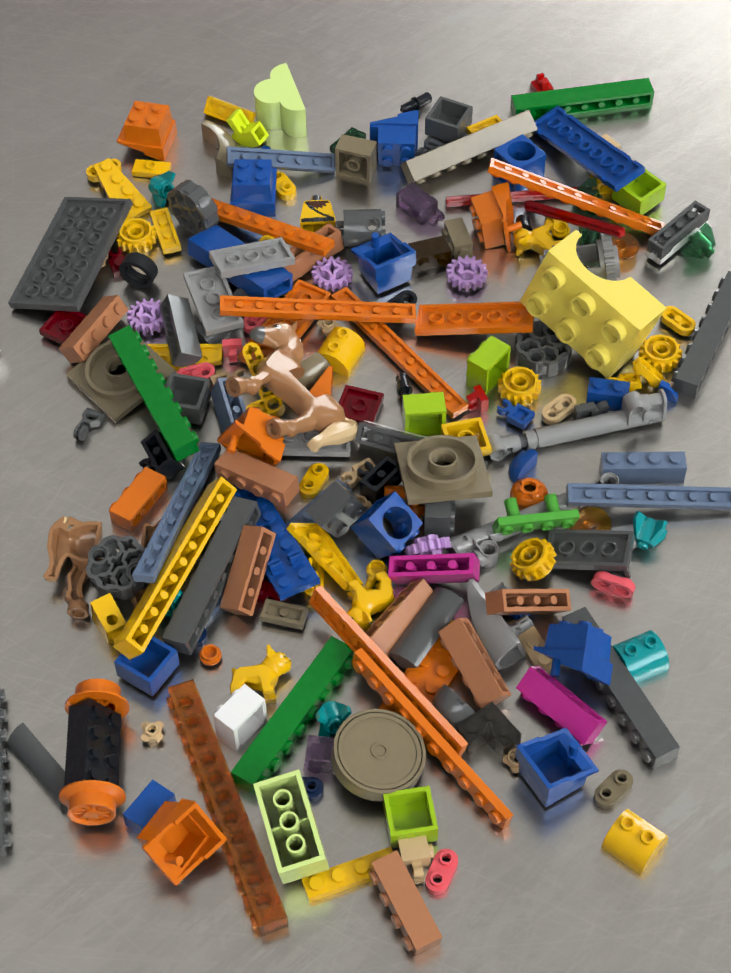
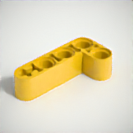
M249 342L245 344L242 352L251 375L255 376L256 367L265 357L258 344ZM252 352H255V356L257 358V360L255 361L251 356ZM263 385L258 391L261 399L249 404L246 410L249 407H255L270 416L281 417L285 412L283 401L271 391L263 392V389L266 387ZM272 404H279V407L277 409H270Z

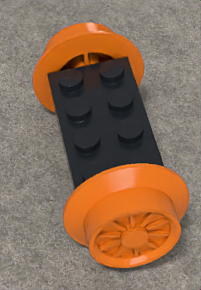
M95 678L78 683L75 687V694L70 696L65 702V711L68 714L64 787L59 792V800L68 807V818L82 825L95 826L111 822L116 816V808L123 805L126 800V793L118 786L121 719L128 714L130 706L129 702L121 696L120 686L107 679Z

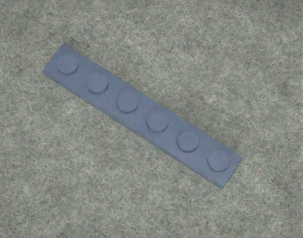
M227 146L226 166L234 167L235 159H272V167L277 168V170L334 173L336 171L335 154L232 146Z

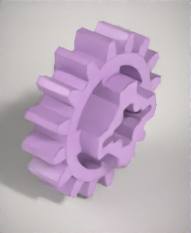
M468 255L464 259L458 256L457 261L452 259V263L447 265V282L452 283L453 288L458 286L459 291L462 288H465L466 292L469 291V288L475 291L476 286L481 288L482 284L486 283L488 276L486 264H482L481 259L476 261L475 256L469 259Z
M330 256L328 260L323 257V262L316 261V265L312 267L313 284H318L319 288L324 287L326 291L331 289L332 292H335V289L341 290L342 286L348 287V283H352L353 269H351V264H347L346 259L340 261L339 256L336 259Z
M144 298L142 303L136 301V306H130V310L127 311V322L132 330L135 329L138 333L142 331L144 336L147 332H150L151 335H153V331L161 332L160 328H164L159 308L161 305L160 300L154 302L153 298L150 301H146Z
M431 534L414 539V544L406 546L404 550L406 555L442 554V551L452 548L450 537L438 538V534Z

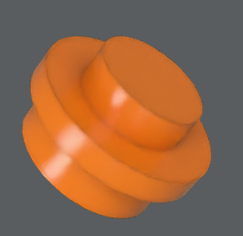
M208 644L201 649L199 657L204 665L213 666L220 662L222 654L217 646Z

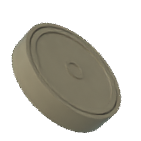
M367 709L357 712L347 718L336 733L331 749V763L334 773L346 789L366 800L381 802L383 801V794L411 789L418 782L426 761V749L421 734L409 720L395 712L384 709Z

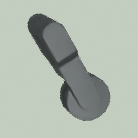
M429 136L424 140V147H420L417 150L415 157L445 145V143Z
M86 408L82 413V420L74 429L73 437L84 441L89 429L102 425L106 419V414Z

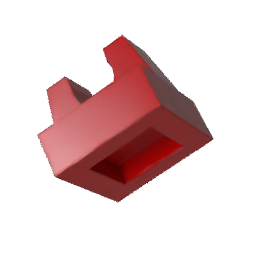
M544 73L537 74L536 80L530 82L533 92L554 89L548 78H544Z
M481 385L474 386L473 393L466 396L469 412L479 410L481 414L488 412L489 399Z

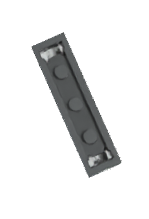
M695 200L648 239L645 256L661 265L707 226L710 209Z
M365 420L359 422L355 442L395 453L394 443L419 441L426 438V436Z

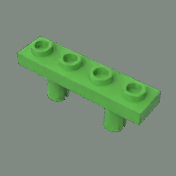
M555 493L544 497L547 512L521 515L517 499L512 497L504 501L507 516L497 517L492 525L494 534L501 533L502 535H509L518 531L529 533L537 529L548 531L556 527L568 529L575 525L580 515L578 509L560 510Z

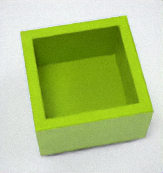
M646 169V172L617 192L614 190L612 192L613 200L624 208L642 215L664 200L667 185Z
M492 335L486 341H482L479 348L474 353H471L466 360V385L472 389L474 386L481 385L487 395L498 384V378H501V373H505L509 368L511 346Z
M444 392L403 395L402 422L404 431L426 437L441 435V424H446Z
M430 786L383 794V809L392 848L398 847V840L424 835L427 837V842L438 841V825Z

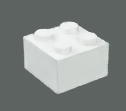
M245 684L240 689H236L224 705L218 706L213 715L217 738L236 753L268 722L265 699Z

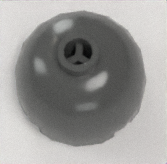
M446 684L434 695L433 706L448 720L453 728L465 727L477 716V713Z

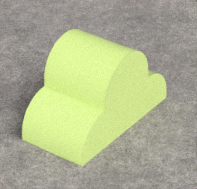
M287 63L280 64L272 69L270 79L259 82L254 88L256 121H260L263 127L268 130L282 129L285 134L291 137L307 136L306 109Z

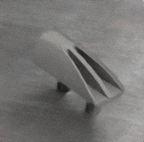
M469 579L467 583V597L472 622L478 637L497 670L505 669L521 661L527 654L518 636L533 627V622L531 619L529 620L527 614L511 625L507 624L501 615H487L486 592H483L474 579ZM501 582L491 591L507 589V587Z

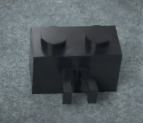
M154 430L141 441L149 457L139 462L141 467L145 468L148 466L149 469L156 470V472L166 476L169 480L185 468L181 460L176 461L161 432L158 430Z
M387 455L375 467L366 461L364 463L365 469L369 470V472L363 471L360 468L357 470V476L362 478L360 480V495L366 497L367 501H370L371 504L385 497V486H398L402 482L398 463Z

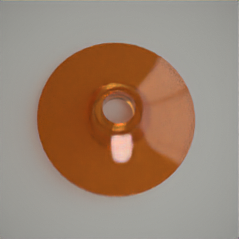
M627 232L621 238L611 236L612 244L617 245L619 260L631 259L639 251L638 240Z
M590 506L579 511L580 518L570 529L591 530L592 527L596 526L595 530H611L612 523L606 511L599 507Z

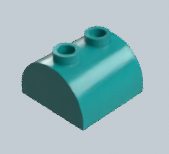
M652 630L612 645L637 684L669 671L670 664L665 646L659 636Z

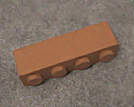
M330 223L314 232L334 239L335 246L325 256L326 259L344 249L341 231ZM292 246L289 249L295 257V264L283 268L293 274V281L312 270L313 265H316V261L323 262V256Z
M118 295L103 296L59 347V350L70 363L85 362L129 309Z
M226 449L214 463L217 478L222 476L239 489H245L257 497L270 500L273 504L287 507L300 491L297 476L235 450L234 454H231Z
M243 526L219 608L236 615L253 616L276 533L262 526Z
M424 579L412 580L365 632L388 657H391L388 653L433 593L432 588Z
M500 589L485 593L487 615L557 614L572 611L569 589Z
M459 617L438 632L441 636V644L450 652L453 665L460 670L463 676L462 681L467 688H470L474 695L473 700L479 708L492 709L512 695L468 618Z
M396 850L371 862L370 872H368L369 878L374 886L378 885L381 891L379 896L385 907L389 906L393 914L390 916L392 923L396 929L400 928L404 936L402 941L406 950H411L413 955L416 956L440 944L443 937L398 851Z

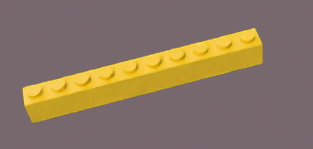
M222 476L206 487L183 526L155 583L149 584L114 643L113 647L129 660L145 651L236 493L237 489Z

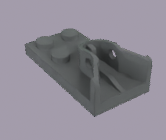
M549 530L547 542L551 543L557 554L554 557L556 563H554L552 569L600 570L618 573L623 577L631 578L629 564L632 550L637 547L634 531Z

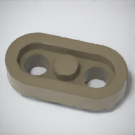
M623 769L612 772L595 789L594 803L601 809L613 808L631 790L633 785L632 775ZM618 778H623L625 781L621 782ZM602 793H608L610 796L605 797Z

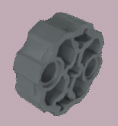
M185 180L168 192L169 209L185 230L196 235L218 224L217 206L201 185L195 184L192 180Z
M534 321L532 333H517L514 356L517 365L532 369L535 374L547 377L555 376L559 371L567 369L569 366L572 347L561 342L555 332L543 322Z
M110 535L103 538L101 543L92 546L87 555L88 563L85 568L91 586L99 592L100 596L111 593L113 599L120 598L122 600L135 597L138 591L145 589L149 584L134 582L132 576L146 548L138 543V539L129 535L124 537ZM98 558H104L101 561H96Z

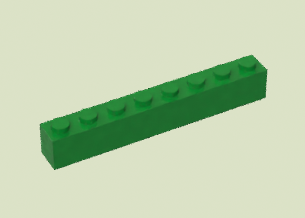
M649 78L517 94L511 95L510 109L512 116L530 110L533 119L537 120L556 106L565 110L567 115L572 116L650 106L653 104L654 89Z
M129 325L108 335L115 352L176 461L178 462L198 452L197 443L200 442L195 431L190 432L189 427L191 425L187 417L181 416L180 413L183 411L178 401L173 402L172 399L175 397L170 387L165 388L164 384H166L162 373L157 374L156 370L158 367L154 359L149 360L148 356L150 353L146 345L141 346L140 342H142L138 331L133 332Z
M333 636L330 637L232 769L231 779L233 784L256 796L253 784L269 779L272 772H276L279 769L282 758L285 754H290L294 747V742L298 737L304 735L307 724L310 720L316 718L315 714L322 703H326L329 700L333 688L341 684L344 673L347 669L350 670L353 667L354 652L346 643Z

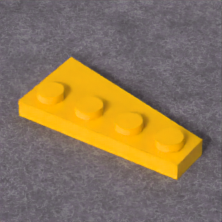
M109 158L94 166V172L102 188H104L107 198L131 199L133 205L125 221L140 218L149 213V211H152V205Z
M147 344L174 368L176 373L179 369L184 368L172 365L168 344ZM200 344L202 358L195 364L208 362L213 366L222 365V344Z
M317 523L289 524L286 529L343 590H349L347 587L348 582L356 579L363 586V582L326 530Z

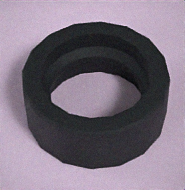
M138 252L127 254L119 267L122 278L127 283L138 288H148L151 286L158 274L155 262L148 256ZM132 266L141 269L145 274L137 272Z

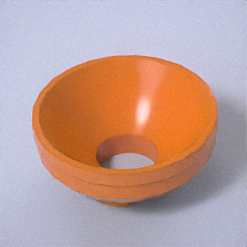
M530 477L517 480L512 485L510 491V498L514 497L517 499L520 510L544 501V497L548 495L545 484L538 479ZM531 484L536 489L529 492L524 489V486Z

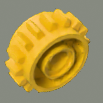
M133 218L123 223L116 241L118 247H122V251L143 254L152 249L153 244H156L157 232L155 231V226H151L150 221Z
M658 334L645 339L639 348L638 356L644 358L660 373L671 372L673 368L677 369L683 350L680 349V344H677L675 339L667 335Z
M526 367L508 368L505 373H501V378H498L500 397L509 400L514 406L517 403L523 406L532 404L534 399H538V394H541V380H538L539 375Z
M538 537L529 538L515 547L510 556L512 562L509 565L513 573L520 580L525 578L527 582L535 581L549 574L554 563H556L554 557L557 554L551 543L547 542L545 538L542 540Z

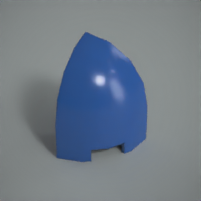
M523 449L513 458L509 465L508 474L514 483L522 479L537 465L538 452L533 449L528 451Z

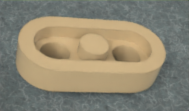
M566 393L556 397L542 409V421L548 425L561 422L574 411V406H576L575 397Z

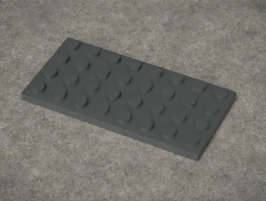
M64 197L8 302L9 306L18 309L79 312L133 205L131 199Z

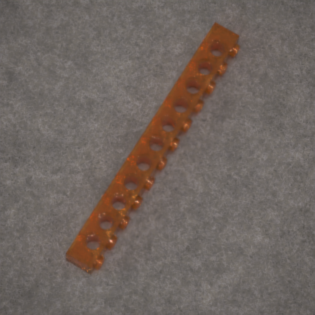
M194 679L167 687L169 696L166 697V702L169 710L174 709L176 714L173 716L176 728H181L183 734H180L183 747L189 748L190 753H187L190 765L191 767L196 766L198 771L194 774L198 786L203 785L205 792H202L206 806L211 805L212 812H209L211 820L215 825L219 826L220 831L227 838L223 844L226 845L228 850L225 856L229 866L234 865L236 873H233V877L237 887L242 886L244 894H241L245 908L250 907L252 915L249 916L251 925L254 930H259L261 937L288 927L287 914ZM192 725H198L195 728H190ZM198 744H206L203 747H197ZM206 763H213L211 766H204ZM214 782H220L217 786L211 785ZM223 801L229 802L224 806L219 805ZM230 821L237 822L235 825L232 826L226 825ZM238 841L244 842L241 846L234 845ZM245 862L253 863L251 866L248 867L242 866V864ZM254 882H258L261 884L257 888L250 887V885ZM263 903L269 905V907H267L266 909L258 908V906Z

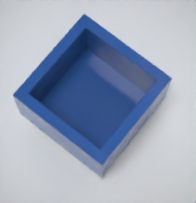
M154 636L142 654L129 660L121 653L114 661L117 676L152 697L180 664L177 650Z

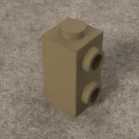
M463 218L445 220L444 229H441V234L445 236L453 259L458 260V256L464 259L466 255L472 257L473 243Z

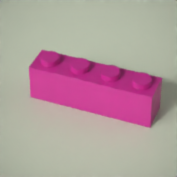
M474 553L389 556L388 577L395 585L409 584L412 580L424 579L427 584L468 582L469 579L479 582L480 560Z
M530 666L516 687L525 700L533 702L538 706L537 709L540 713L550 716L555 720L554 724L558 728H567L580 745L593 744L608 722L557 679L550 676L541 666Z

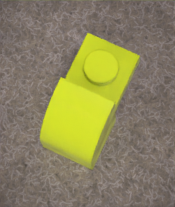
M236 109L226 120L234 131L231 137L240 145L248 148L260 146L269 136L260 121L250 123L241 109Z

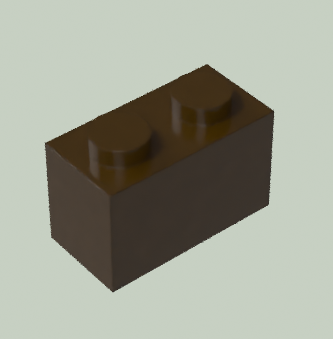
M444 235L408 243L416 251V265L412 266L415 272L451 264V249Z

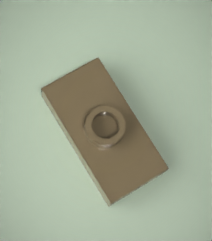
M266 599L260 615V621L303 630L308 615V607Z

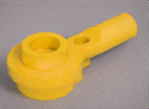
M545 217L554 223V227L551 230L554 237L562 239L565 235L570 234V228L566 222Z
M375 559L367 565L366 574L368 579L363 587L364 589L373 588L377 580L375 574L383 571L387 573V566L383 561Z

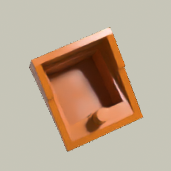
M134 101L118 136L117 143L144 152L146 156L165 161L177 134L176 121L172 119L169 105Z
M504 182L492 186L488 192L472 197V206H469L471 216L474 217V219H471L474 230L479 231L477 232V237L480 243L483 242L485 249L505 245L507 251L511 252V232L523 227L521 221L514 223L509 182Z
M249 407L217 438V442L224 446L228 453L234 454L235 450L274 467L281 461L285 448L283 443L284 436L279 439H272L266 431V422L276 416H270L255 407Z
M181 799L179 802L165 801L136 837L143 845L141 847L142 850L175 886L204 859L207 860L227 840L196 801Z

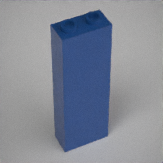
M215 225L188 238V255L206 267H212L214 265L209 258V251L246 243L218 225ZM283 267L226 278L227 281L236 287H241L251 297L278 298L291 291L293 285V274Z

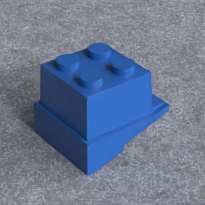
M419 110L400 113L397 117L370 122V140L377 141L378 166H400L404 162L415 158V152L418 150Z
M272 159L234 160L230 205L263 216H276L277 168L272 167Z
M374 232L372 233L371 241L351 249V252L358 258L360 272L377 294L411 280L412 266L416 265V251L406 242L403 243L391 232L379 237V233Z
M559 621V624H549L545 647L534 646L533 650L552 659L550 676L559 677L560 666L563 665L587 675L588 679L604 685H610L613 669V664L610 663L611 636L604 633L603 629L593 627L592 623L588 621H578V624H572L568 621Z
M567 728L540 738L536 737L516 746L515 757L519 761V772L545 807L584 786L588 776L599 772V769Z

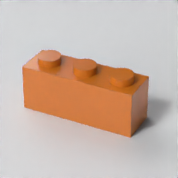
M147 467L140 473H137L130 486L126 487L119 499L111 504L109 508L111 522L132 533L168 490L166 476Z

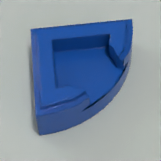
M661 380L659 389L665 391L667 401L677 403V391H674L668 382Z

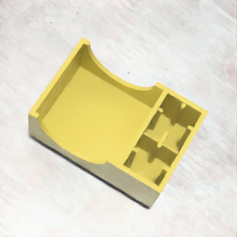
M575 230L547 252L520 302L533 317L539 318L555 332L561 342L571 346L585 359L592 369L598 370L608 379L635 356L666 310V307L631 277L620 281H610L600 278L587 270L577 256L576 243L582 234Z

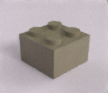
M342 134L335 147L336 176L371 183L377 169V141Z

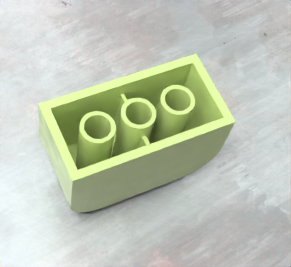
M298 769L254 783L253 786L282 883L286 884L330 870L300 770Z

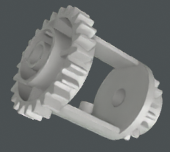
M600 233V239L596 240V244L576 246L577 256L581 263L598 262V267L586 268L591 273L610 281H617V278H620L617 245L612 244L610 235ZM543 250L544 255H539L540 265L549 250Z

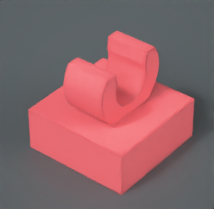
M242 338L222 340L223 356L229 357L230 363L238 362L237 356L243 349Z

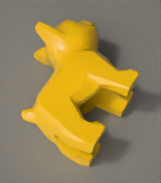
M547 219L544 225L532 231L524 228L514 231L512 235L513 243L517 247L516 256H521L528 249L544 255L543 250H549L553 248V245L561 242L562 240L554 241L549 232L554 227V223Z
M385 571L375 574L377 581H380L375 584L376 589H364L357 579L348 582L347 587L350 592L347 593V597L352 601V606L346 613L365 631L370 628L371 616L386 610L396 599L391 586V579Z
M267 645L266 657L262 663L239 667L238 669L232 668L230 694L245 684L253 690L262 691L266 704L276 703L274 688L277 685L278 678L291 670V659L282 652H275L270 645Z

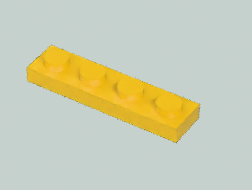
M390 846L331 867L330 870L302 878L301 882L309 903L370 882L368 872H370L371 862L392 853V847Z

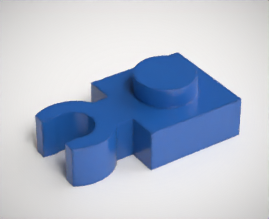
M504 399L502 406L506 408L497 407L499 415L507 416V422L522 430L535 417L534 411L519 403L514 407L507 399Z

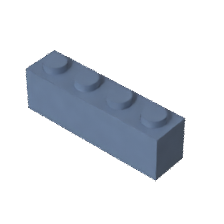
M217 378L211 391V397L222 433L246 411L242 395L231 397L225 387L228 378Z
M685 451L601 452L600 478L604 473L611 472L618 476L619 484L684 483L687 471Z

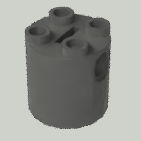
M381 209L343 210L344 221H336V228L344 236V247H356L372 240V233L374 232L379 233V237L386 234V229L382 230V226H385V211H381ZM372 225L375 226L376 229L369 230L368 227Z

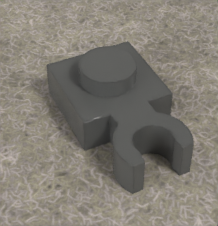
M593 401L574 406L573 420L608 413V402L601 401L595 405Z

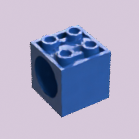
M524 134L494 149V159L544 177L546 154ZM494 177L500 183L509 182L504 178ZM509 182L510 191L528 190L525 186Z
M395 491L377 500L350 528L377 559H380L384 556L388 558L395 552L396 554L400 553L406 547L405 542L418 535L420 532L418 529L423 522ZM383 517L388 519L393 527V538L386 533L383 527Z

